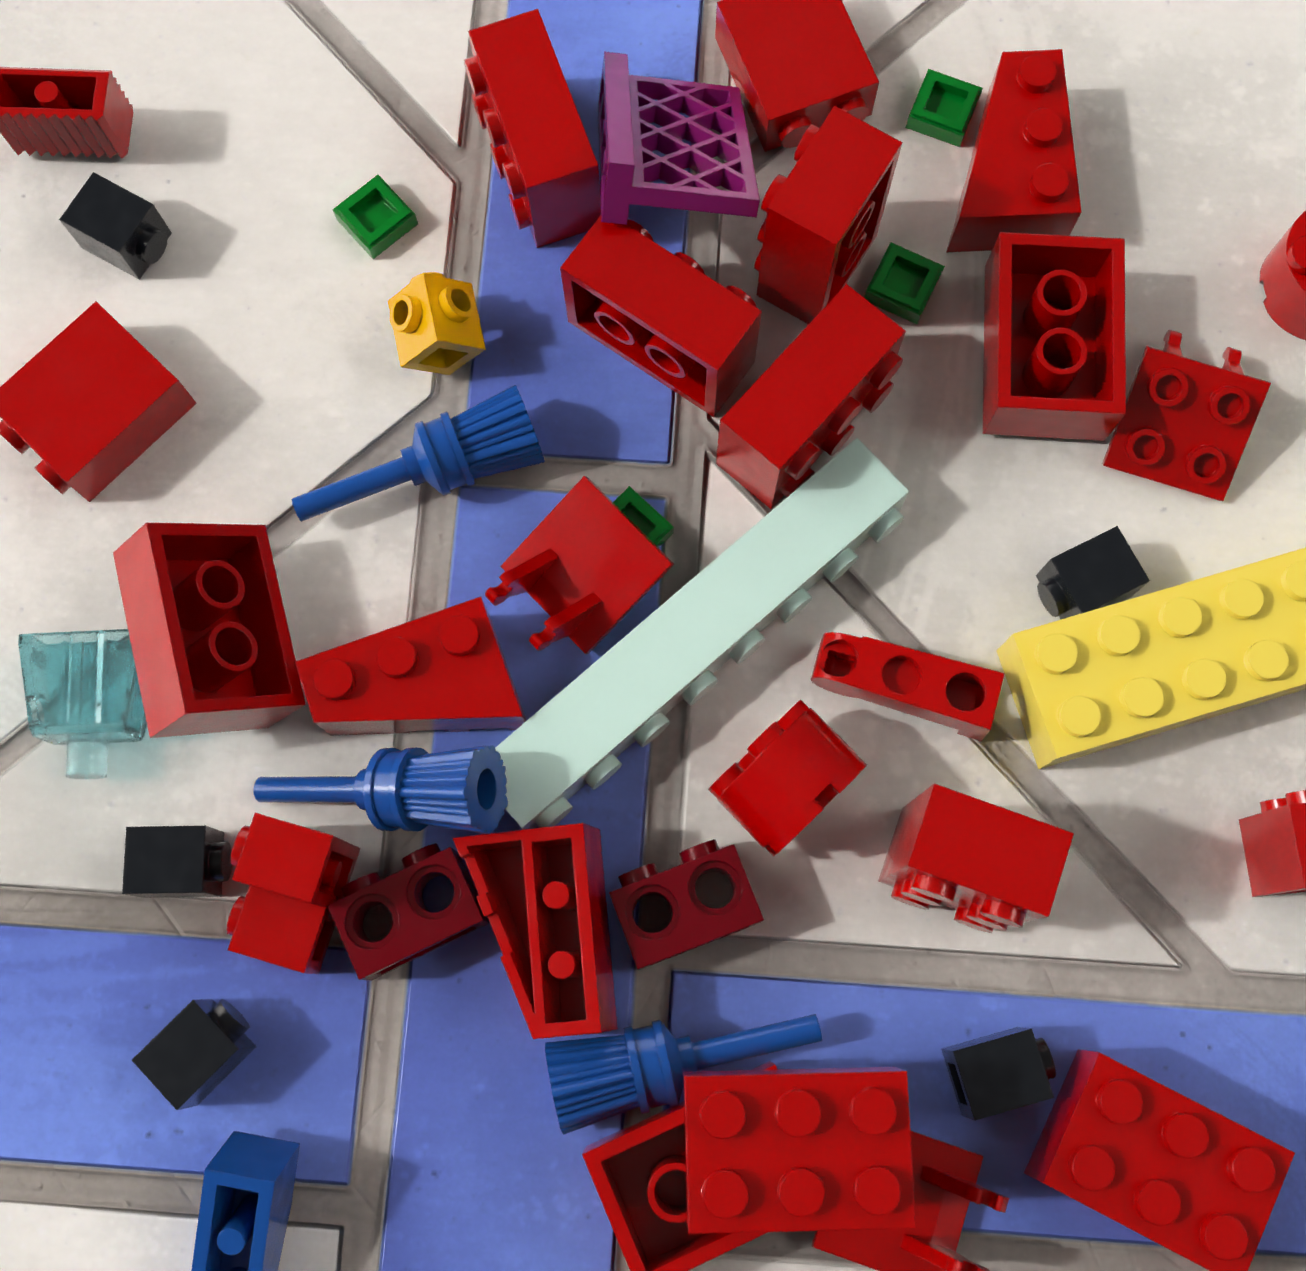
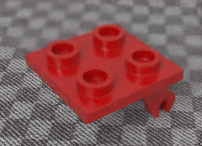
M1168 330L1163 339L1165 341L1163 350L1149 346L1145 348L1126 399V415L1115 428L1102 464L1109 468L1224 501L1271 383L1244 375L1240 365L1242 351L1227 347L1222 355V358L1225 359L1222 368L1183 357L1180 348L1182 333Z
M583 476L500 566L505 571L499 576L502 583L497 587L488 588L485 592V597L496 606L509 597L527 592L551 616L543 623L546 628L540 633L532 634L529 638V642L537 651H541L552 642L569 637L585 654H589L668 572L674 563L587 476Z
M911 1131L916 1229L816 1231L812 1242L813 1248L878 1271H990L957 1253V1246L970 1201L979 1205H987L996 1211L1005 1213L1009 1198L976 1184L984 1156Z

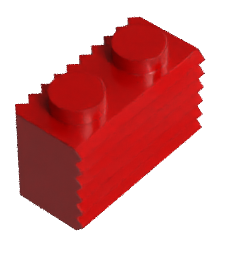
M0 67V134L17 155L26 151L30 156L37 151L40 156L49 152L53 157L60 152L65 157L71 152L75 157L83 153L88 158L94 153L98 158L103 154H106L109 158L117 154L122 159L128 154L134 113L133 106L129 104V99L125 98V92L121 91V86L117 84L116 77H113L112 70Z

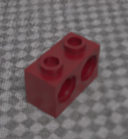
M716 839L680 852L679 854L683 862L681 865L658 873L655 863H651L618 877L622 888L611 891L609 894L638 970L764 921L734 844L719 849ZM708 872H718L730 880L733 887V896L726 906L709 908L699 901L695 892V884L702 875ZM650 895L664 898L672 909L671 922L664 930L656 933L641 930L636 925L633 915L636 904L642 898Z
M437 843L420 848L401 860L405 869L382 880L378 872L357 878L341 888L344 898L327 905L359 980L372 981L490 924L488 917L483 916L476 898L478 896L462 858L456 850L448 847L441 851ZM447 876L454 886L453 900L446 909L432 913L425 907L423 902L424 887L435 877ZM384 904L391 911L393 925L391 931L384 939L373 942L364 932L363 920L366 913L372 907Z

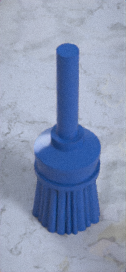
M514 385L451 419L446 411L441 413V417L426 423H423V421L415 423L412 446L400 450L402 457L292 498V504L301 522L410 480H412L414 486L427 482L443 496L451 494L450 490L466 484L468 487L476 484L474 479L544 463L539 441L517 386Z
M493 745L431 754L418 747L406 748L402 751L397 748H383L372 756L367 768L359 771L357 776L259 777L255 781L253 788L254 797L258 802L356 803L360 809L366 810L371 823L381 831H396L400 828L405 831H421L428 825L491 834L493 829L498 827V822L502 819L501 816H504V808L508 806V800L505 795L507 793L506 767L503 766L500 753L496 751Z
M816 1014L691 1043L689 1035L675 1038L660 1020L651 1021L652 1025L636 1029H632V1026L623 1028L624 1035L546 1042L545 1055L558 1122L564 1135L640 1107L641 1114L650 1112V1108L662 1105L678 1106L684 1087L683 1072L697 1071L822 1041V1034Z

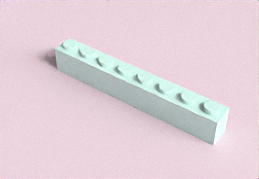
M858 438L853 440L495 747L503 760V766L506 767L507 793L505 795L508 800V806L505 809L523 830L533 829L537 826L539 828L551 827L558 824L573 808L568 799L584 785L588 784L594 790L606 782L622 766L617 757L636 741L641 747H644L653 741L670 724L669 719L665 715L683 699L689 705H693L718 682V679L713 674L730 658L737 664L748 658L766 639L760 632L777 617L784 623L795 617L812 599V596L807 591L824 576L831 583L841 577L859 558L854 550L870 536L876 543L888 536L904 519V516L899 511L909 490Z

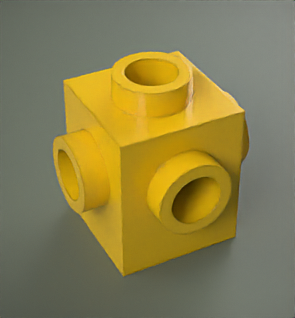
M437 272L422 273L412 278L406 287L388 300L390 323L394 330L400 366L402 368L450 375L486 350L472 283L445 278L443 274Z

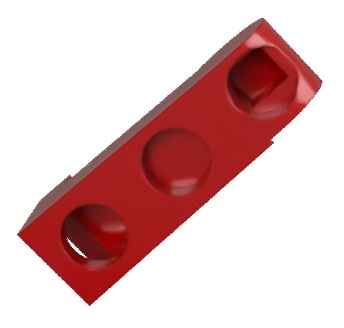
M827 632L822 636L810 680L827 691L847 697L859 698L957 729V734L982 742L991 730L1005 673L865 636L860 638L843 633Z

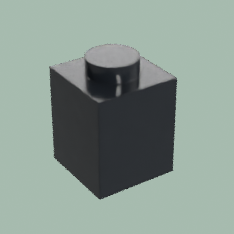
M95 172L91 174L59 219L82 249L139 280L149 265L154 264L162 257L167 246V240L172 234L152 203Z
M1118 526L1051 558L1036 575L1039 581L1037 590L1042 604L1049 614L1053 617L1059 616L1060 619L1122 602L1132 597L1150 581Z
M206 825L126 827L122 894L141 898L221 897L222 881L229 880L232 870V850L229 842H224L225 832Z
M213 999L192 1000L132 1059V1062L176 1110H181L199 1105L256 1046L244 1034L250 1028L248 1022L230 1003L223 999L217 1004Z
M1015 1027L941 1049L961 1115L976 1121L1054 1098L1049 1083L1050 1079L1056 1077L1054 1061L1043 1038L1035 1039L1031 1028Z

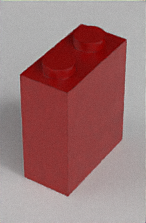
M722 0L717 2L715 39L735 85L740 89L742 101L765 152L781 146L785 148L797 147L808 127L814 124L820 128L834 106L862 121L872 115L879 80L842 0Z
M95 301L0 387V417L2 418L0 421V435L21 454L31 447L43 459L34 468L62 495L72 487L88 502H91L197 403L180 381Z

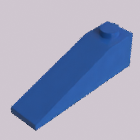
M233 1131L204 1171L191 1271H278L292 1205L300 1143Z

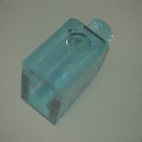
M128 629L19 634L18 646L29 730L32 736L53 745H67V778H106L108 743L141 741L145 736L147 727Z

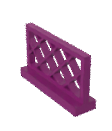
M604 51L598 100L601 222L627 225L630 204L757 218L760 197L739 87L629 75L628 54ZM682 112V113H684V114H686V115H688V116H690V117L686 118V117H684L683 115H681V114H679V113ZM655 122L656 124H658V125H660V126H662V127H661V128H657V127L653 126V125L650 124V123ZM710 129H714V130L718 131V132L721 133V134L718 135V134H716V133L710 131ZM686 139L687 141L693 143L694 145H691V146H690V145L684 143V142L681 141V140ZM658 150L665 154V156L660 157L652 151ZM717 156L720 159L726 161L727 163L723 164L715 160L714 157ZM690 168L699 174L692 175L684 169ZM660 179L667 184L654 183L653 181ZM722 186L728 190H719L716 187Z

